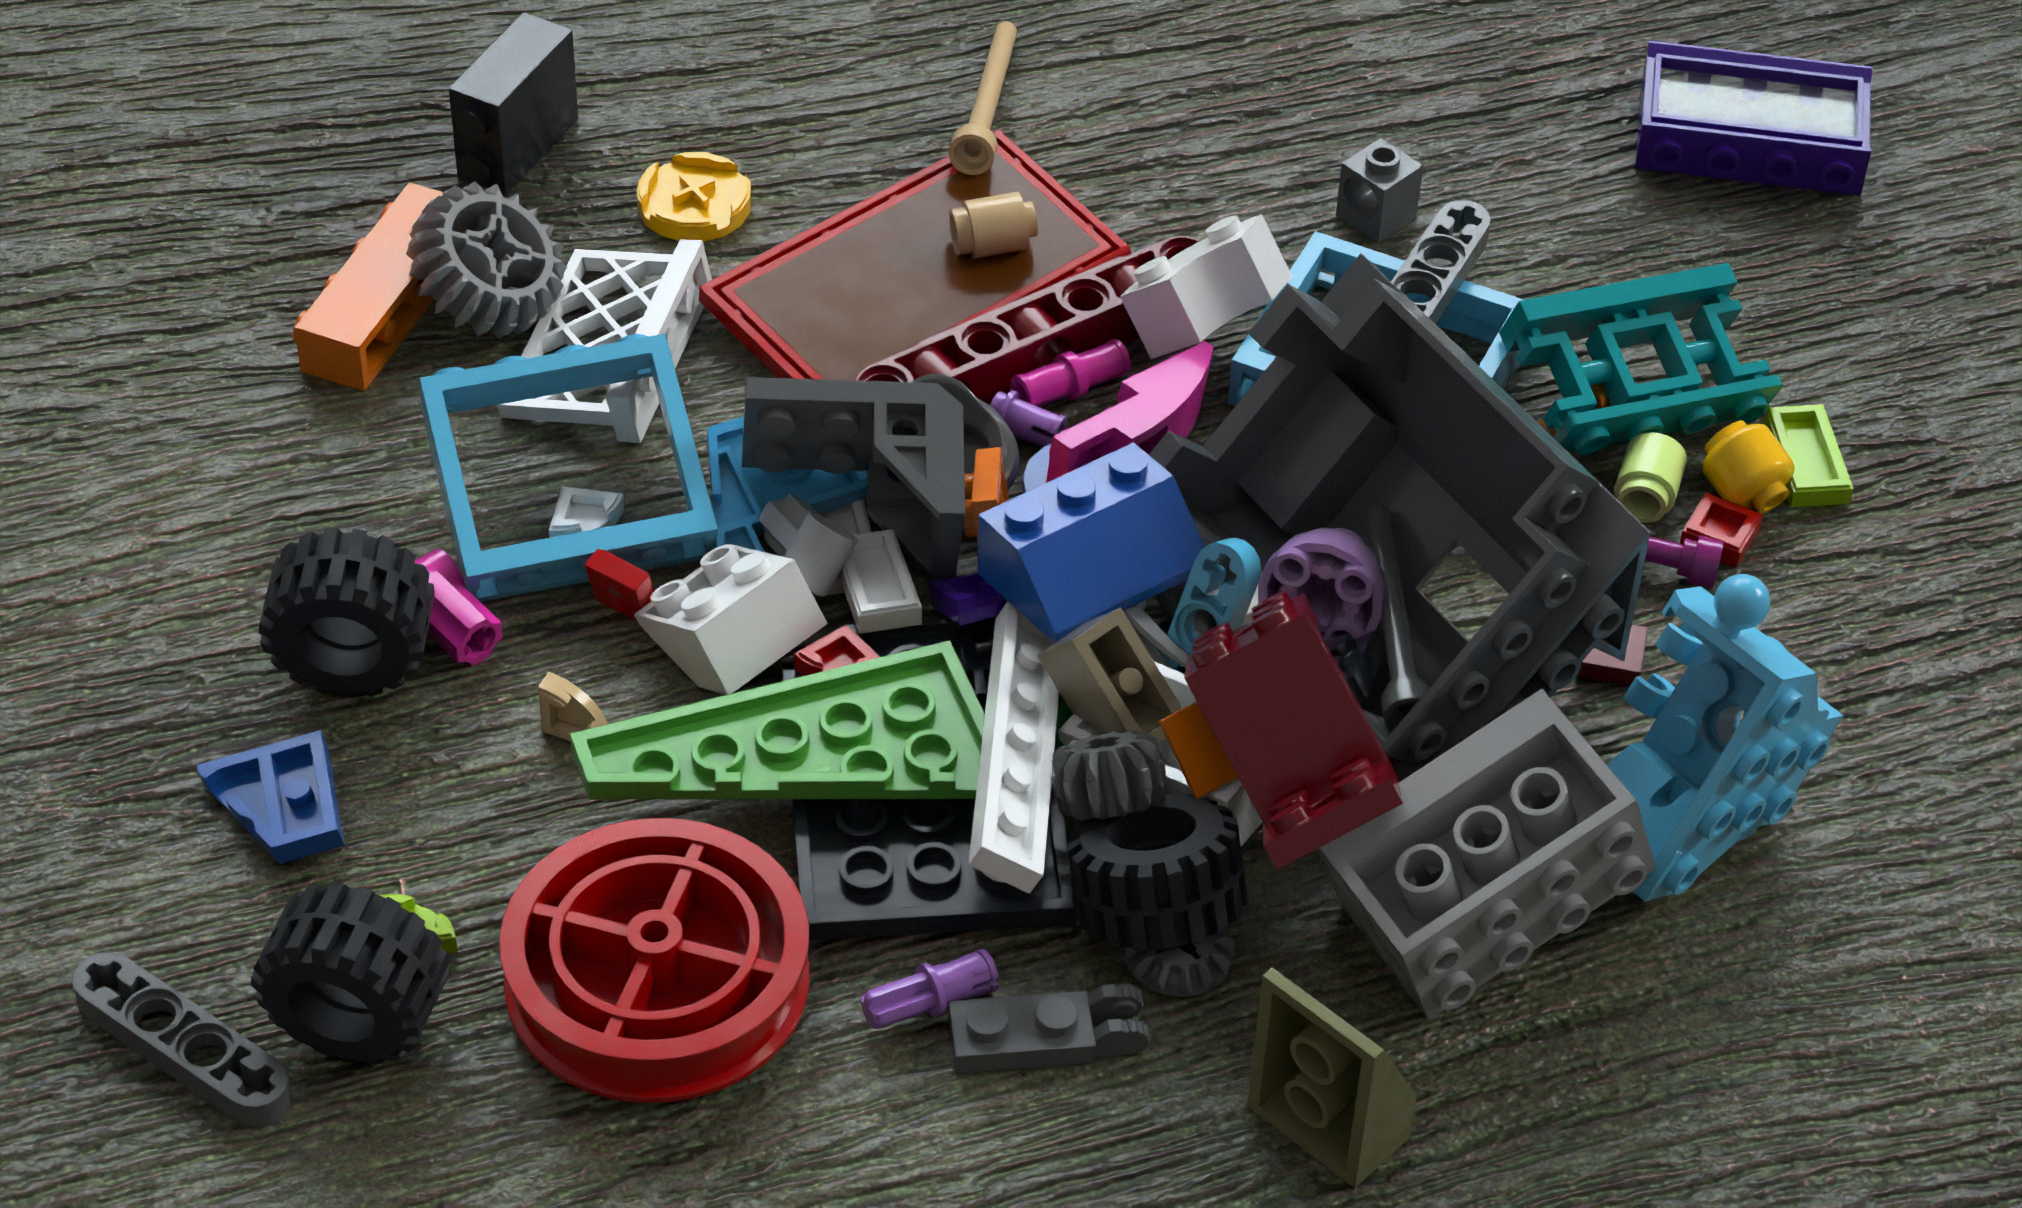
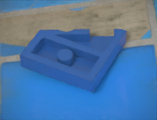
M321 730L197 765V771L205 789L278 864L345 846L329 748Z

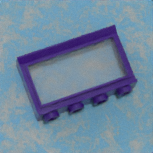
M1649 40L1641 81L1635 168L1861 195L1871 155L1870 100L1872 66Z

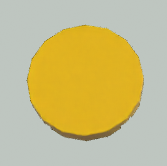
M707 152L680 153L671 156V163L664 164L661 167L656 162L648 167L641 176L637 187L638 213L647 227L660 236L673 240H702L705 242L725 237L741 227L751 212V182L746 174L743 176L738 172V165L727 158Z

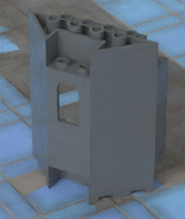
M1360 253L1322 301L1287 284L1248 332L1262 348L1277 356L1203 446L1168 431L1149 454V456L1174 476L1205 547L1211 543L1228 538L1245 540L1258 554L1261 572H1263L1271 555L1297 534L1319 528H1344L1351 530L1359 535L1370 548L1365 512L1370 505L1375 503L1383 504L1389 509L1417 677L1430 688L1393 731L1385 726L1381 696L1391 678L1382 621L1380 619L1374 634L1383 648L1384 657L1366 699L1362 700L1360 707L1396 771L1398 783L1540 689H1543L1551 698L1558 689L1567 686L1574 680L1580 671L1581 662L1593 648L1619 660H1625L1651 531L1362 253ZM1458 544L1509 594L1470 641L1420 591L1421 587ZM1229 557L1219 560V565L1226 569L1223 583L1234 580L1237 576L1229 569L1231 560ZM1187 580L1154 596L1172 617L1175 615ZM1199 609L1194 618V628L1199 636L1217 626L1214 616L1203 609Z

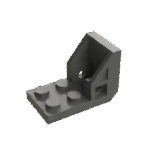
M746 377L742 467L760 468L768 472H781L787 469L823 470L831 474H843L851 470L866 471L867 514L882 530H894L900 549L929 579L936 580L956 576L965 519L963 405L938 383ZM888 472H893L902 482L891 479Z

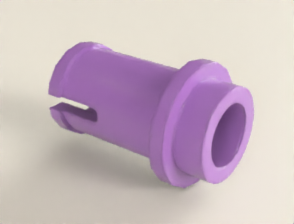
M1014 390L1008 394L999 391L990 404L1005 420L1015 437L1042 448L1052 444L1053 436L1059 434V429L1065 430L1067 427L1068 418L1066 416L1057 415L1020 400V393Z

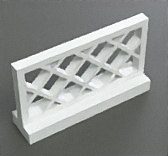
M680 239L673 255L575 249L567 264L568 267L564 272V278L561 280L564 287L561 290L560 297L551 305V311L544 318L539 319L521 356L525 358L543 356L545 353L566 343L568 346L583 345L578 339L579 337L604 326L610 333L583 346L593 347L615 343L620 338L631 334H643L646 336L666 334L673 364L676 368L704 308L699 302V286L712 280L703 241ZM585 271L610 273L587 285L581 282ZM650 274L663 275L661 279L642 288H639L634 283ZM622 287L628 293V295L604 306L597 300ZM584 305L592 311L567 324L562 320L563 315ZM640 308L645 312L642 318L623 327H620L615 321ZM652 376L553 394L536 399L499 404L497 408L501 418L614 426L618 442L641 443L660 402ZM601 387H604L607 391L602 403L578 402L576 400Z

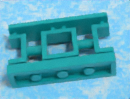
M1729 263L1519 300L1499 331L1507 352L1519 351L1516 358L1520 367L1544 362L1548 363L1563 398L1554 401L1543 417L1547 429H1555L1556 434L1553 438L1568 452L1576 451L1579 455H1589L1598 452L1609 444L1631 441L1635 436L1643 433L1665 434L1682 430L1684 434H1695L1715 423L1731 420L1749 423L1759 419L1768 412V405L1783 387L1779 375L1766 376L1771 370L1767 360L1740 364L1724 329L1731 326L1743 309L1738 299L1731 300L1729 296L1738 283ZM1693 318L1689 326L1696 341L1685 343L1676 321ZM1588 338L1585 345L1592 361L1580 363L1570 341ZM1652 342L1668 378L1635 384L1619 348ZM1707 364L1716 386L1699 389L1703 381L1696 365ZM1603 384L1612 406L1593 410L1597 405V401L1590 386Z

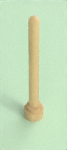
M1009 21L999 23L995 29L969 123L959 127L951 140L948 152L950 162L958 171L964 174H982L992 166L997 140L990 129L1017 35L1015 25Z

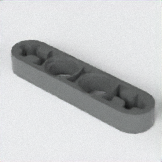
M1454 200L1442 206L1391 281L1404 294L1418 293L1428 296L1431 301L1413 303L1435 324H1437L1485 250L1488 242L1491 222L1490 214L1482 205L1473 201ZM1464 228L1460 233L1459 239L1453 237V232L1458 233ZM1440 258L1449 260L1454 265L1451 267H1437L1428 264L1426 260Z
M101 952L82 960L74 969L72 983L78 1009L88 1020L237 1123L246 1127L262 1128L273 1125L283 1119L290 1110L292 1095L286 1068L279 1060L126 956L116 952ZM116 983H118L121 997L125 1001L123 1007L120 995L110 989ZM99 984L103 986L94 992V987ZM156 1011L167 1012L175 1017L170 1026L156 1032L144 1031L137 1026L142 1017ZM217 1046L226 1052L219 1062L211 1066L200 1067L188 1062V1057L192 1052L201 1047ZM240 1070H241L242 1080H241L240 1077L237 1076V1075L239 1074ZM243 1083L255 1090V1092L246 1097ZM270 1086V1093L267 1095L261 1093V1091Z

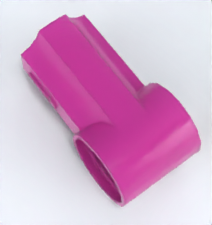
M435 548L417 558L415 564H422L426 567L430 574L428 582L434 585L435 594L427 633L458 663L468 662L474 666L490 657L497 642L503 638L501 621L466 589L465 581L459 568L445 551Z

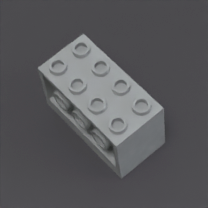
M1540 689L1399 782L1403 804L1317 849L1341 906L1428 1020L1443 1010H1452L1463 1005L1471 998L1476 988L1502 971L1508 972L1520 967L1529 959L1533 950L1559 933H1569L1577 929L1587 920L1590 912L1616 895H1626L1634 891L1644 882L1647 875L1656 869L1637 800L1543 689Z

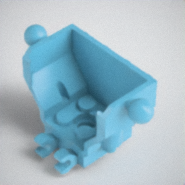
M1736 574L1726 578L1718 586L1714 596L1701 586L1675 590L1662 614L1664 617L1676 615L1683 623L1680 628L1673 623H1668L1655 645L1668 657L1688 665L1676 687L1656 673L1651 674L1648 681L1637 676L1623 697L1629 705L1639 712L1656 718L1643 742L1630 744L1607 764L1610 770L1637 800L1656 869L1650 872L1644 882L1633 891L1645 902L1671 894L1679 895L1683 893L1704 870L1737 841L1747 839L1760 826L1774 825L1779 822L1793 806L1796 800L1795 792L1809 770L1827 752L1830 745L1829 738L1844 716L1818 696L1817 673L1787 652L1782 643L1777 639L1766 636L1755 627L1765 619L1769 612L1770 595L1763 582L1752 575ZM1743 710V711H1744V716H1743V719H1742V721H1741V723H1740V714H1741V711Z

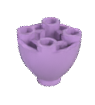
M1319 528L1295 535L1271 555L1258 583V604L1285 590L1291 599L1305 593L1317 615L1318 630L1325 643L1344 634H1351L1352 638L1356 639L1371 631L1375 632L1379 624L1385 595L1384 574L1374 552L1355 532L1344 528Z

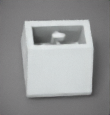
M732 544L722 545L708 552L700 560L701 567L684 579L673 580L660 586L652 593L650 597L652 602L634 614L639 625L698 687L724 695L732 694L828 624L794 559Z

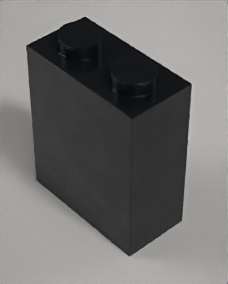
M523 12L449 87L458 178L471 183L475 181L479 186L490 188L497 184L501 194L507 195L578 119L572 29Z

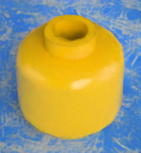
M1736 421L1717 432L1705 445L1704 450L1707 452V455L1702 464V471L1722 499L1748 509L1755 507L1758 513L1764 514L1777 507L1788 497L1790 492L1786 485L1794 474L1795 465L1766 425H1747L1744 421Z

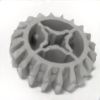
M474 181L463 189L454 185L441 196L438 195L435 199L429 201L422 210V214L412 225V231L409 234L412 239L408 243V249L405 254L414 260L411 264L409 275L424 281L421 284L419 296H432L437 301L435 314L447 311L454 316L455 328L465 325L467 322L471 324L476 337L491 330L498 339H501L512 331L520 335L551 311V305L561 295V290L564 287L561 280L564 278V272L568 267L559 260L564 245L549 239L552 236L551 233L554 225L539 223L536 219L538 207L526 210L519 205V193L507 199L502 196L497 184L483 191ZM509 287H514V288H518V289L509 290L508 288H509Z

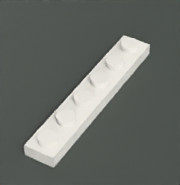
M1007 601L995 619L968 865L982 871L992 880L1005 882L1030 894L1044 873L1059 691L1037 657L1039 653L1053 645L1054 642Z

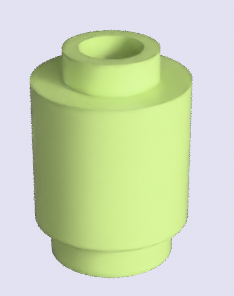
M1654 432L1637 435L1628 443L1614 487L1616 499L1641 523L1658 521L1673 508L1687 463V455L1681 444L1667 435Z

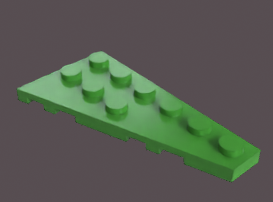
M949 640L570 733L571 753L589 800L976 799L985 714Z

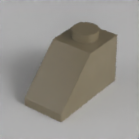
M1121 607L1084 623L1037 655L1071 712L1102 734H1108L1113 731L1125 733L1135 730L1142 734L1146 733L1156 737L1157 743H1160L1166 737L1158 721L1183 709Z

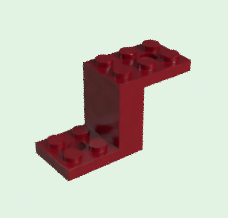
M1286 590L1254 606L1251 609L1254 613L1251 616L1253 620L1243 626L1232 630L1229 623L1224 622L1196 637L1193 640L1195 644L1192 647L1193 652L1188 654L1184 676L1187 685L1263 822V846L1276 870L1403 804L1396 771L1320 634L1317 615L1305 593L1291 599Z

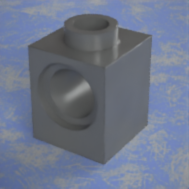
M1379 138L1342 162L1336 216L1375 242H1381L1417 217L1423 165L1387 141Z

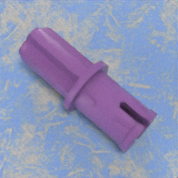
M985 949L976 950L973 953L944 964L931 966L929 963H922L917 965L915 975L868 990L860 998L861 1008L868 1025L873 1029H880L926 1012L932 1017H939L944 1015L946 1007H948V1001L967 1000L997 991L999 983L995 979L999 978L993 958Z

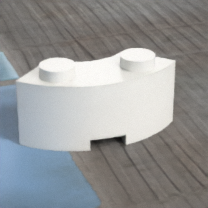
M1262 214L1240 222L1237 215L1226 217L1206 229L1207 238L1188 247L1170 259H1167L1165 256L1159 257L1135 270L1134 274L1138 281L1131 285L1120 298L1151 359L1201 343L1213 331L1233 318L1272 301L1292 278L1290 270Z

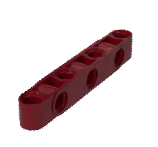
M1174 236L1130 255L1112 259L924 339L907 350L871 364L860 371L856 381L912 382L928 374H944L961 381L977 399L989 405L999 391L1006 394L1010 392V380L1013 379L1014 375L1024 374L1053 363L1054 357L1066 351L1078 354L1103 345L1112 339H1118L1123 345L1140 339L1120 298L1131 285L1138 281L1134 274L1135 270L1159 257L1165 256L1167 259H1170L1188 247L1200 242V240L1190 236Z

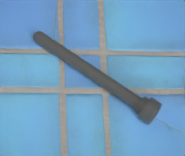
M1375 503L1367 508L1365 520L1370 549L1376 556L1385 581L1381 621L1391 681L1382 693L1381 706L1384 724L1389 730L1393 731L1430 687L1417 677L1390 511L1385 505Z

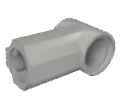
M790 493L781 500L769 501L758 519L764 528L763 539L779 556L795 560L812 593L824 597L827 596L858 542L857 538L843 527L821 516L807 501Z

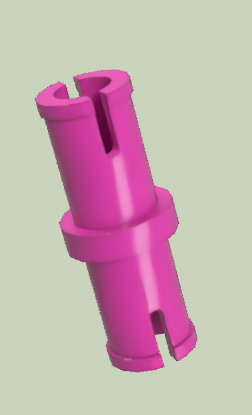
M1118 339L1109 340L1103 345L1078 354L1066 351L1055 356L1053 363L1024 374L1014 375L1013 379L1010 380V391L1019 392L1020 400L1037 407L1064 397L1069 400H1075L1085 396L1090 387L1117 377L1127 376V372L1131 370L1130 356L1126 347Z

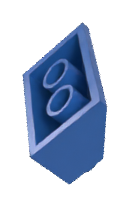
M1134 442L978 514V574L1054 643L1088 621L1120 607L1124 611L1188 580L1197 555L1205 547L1174 476Z

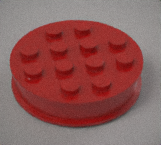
M674 818L628 820L603 826L571 839L544 857L521 881L508 903L500 930L499 946L504 973L505 1002L510 1021L517 1036L529 1053L552 1074L575 1087L606 1098L640 1103L672 1102L704 1096L737 1083L761 1068L785 1045L795 1031L807 1003L810 986V964L808 959L809 923L804 902L794 881L785 869L758 845L738 834L707 823Z

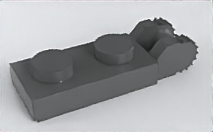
M1122 983L1119 986L1115 984L1101 985L1089 994H1087L1086 990L948 1001V1019L955 1071L962 1074L1095 1063L1097 1058L1121 1057L1123 1054L1129 1056L1130 1054L1144 1051V1048L1148 1047V1042H1150L1147 1024H1144L1143 1020L1138 1021L1137 1018L1131 1019L1134 1016L1137 1017L1144 1007L1141 989L1138 990L1137 986H1131V984L1124 985ZM1094 1023H1102V1024H1100L1099 1026H1097L1096 1028L1093 1029L1092 1024H1094Z

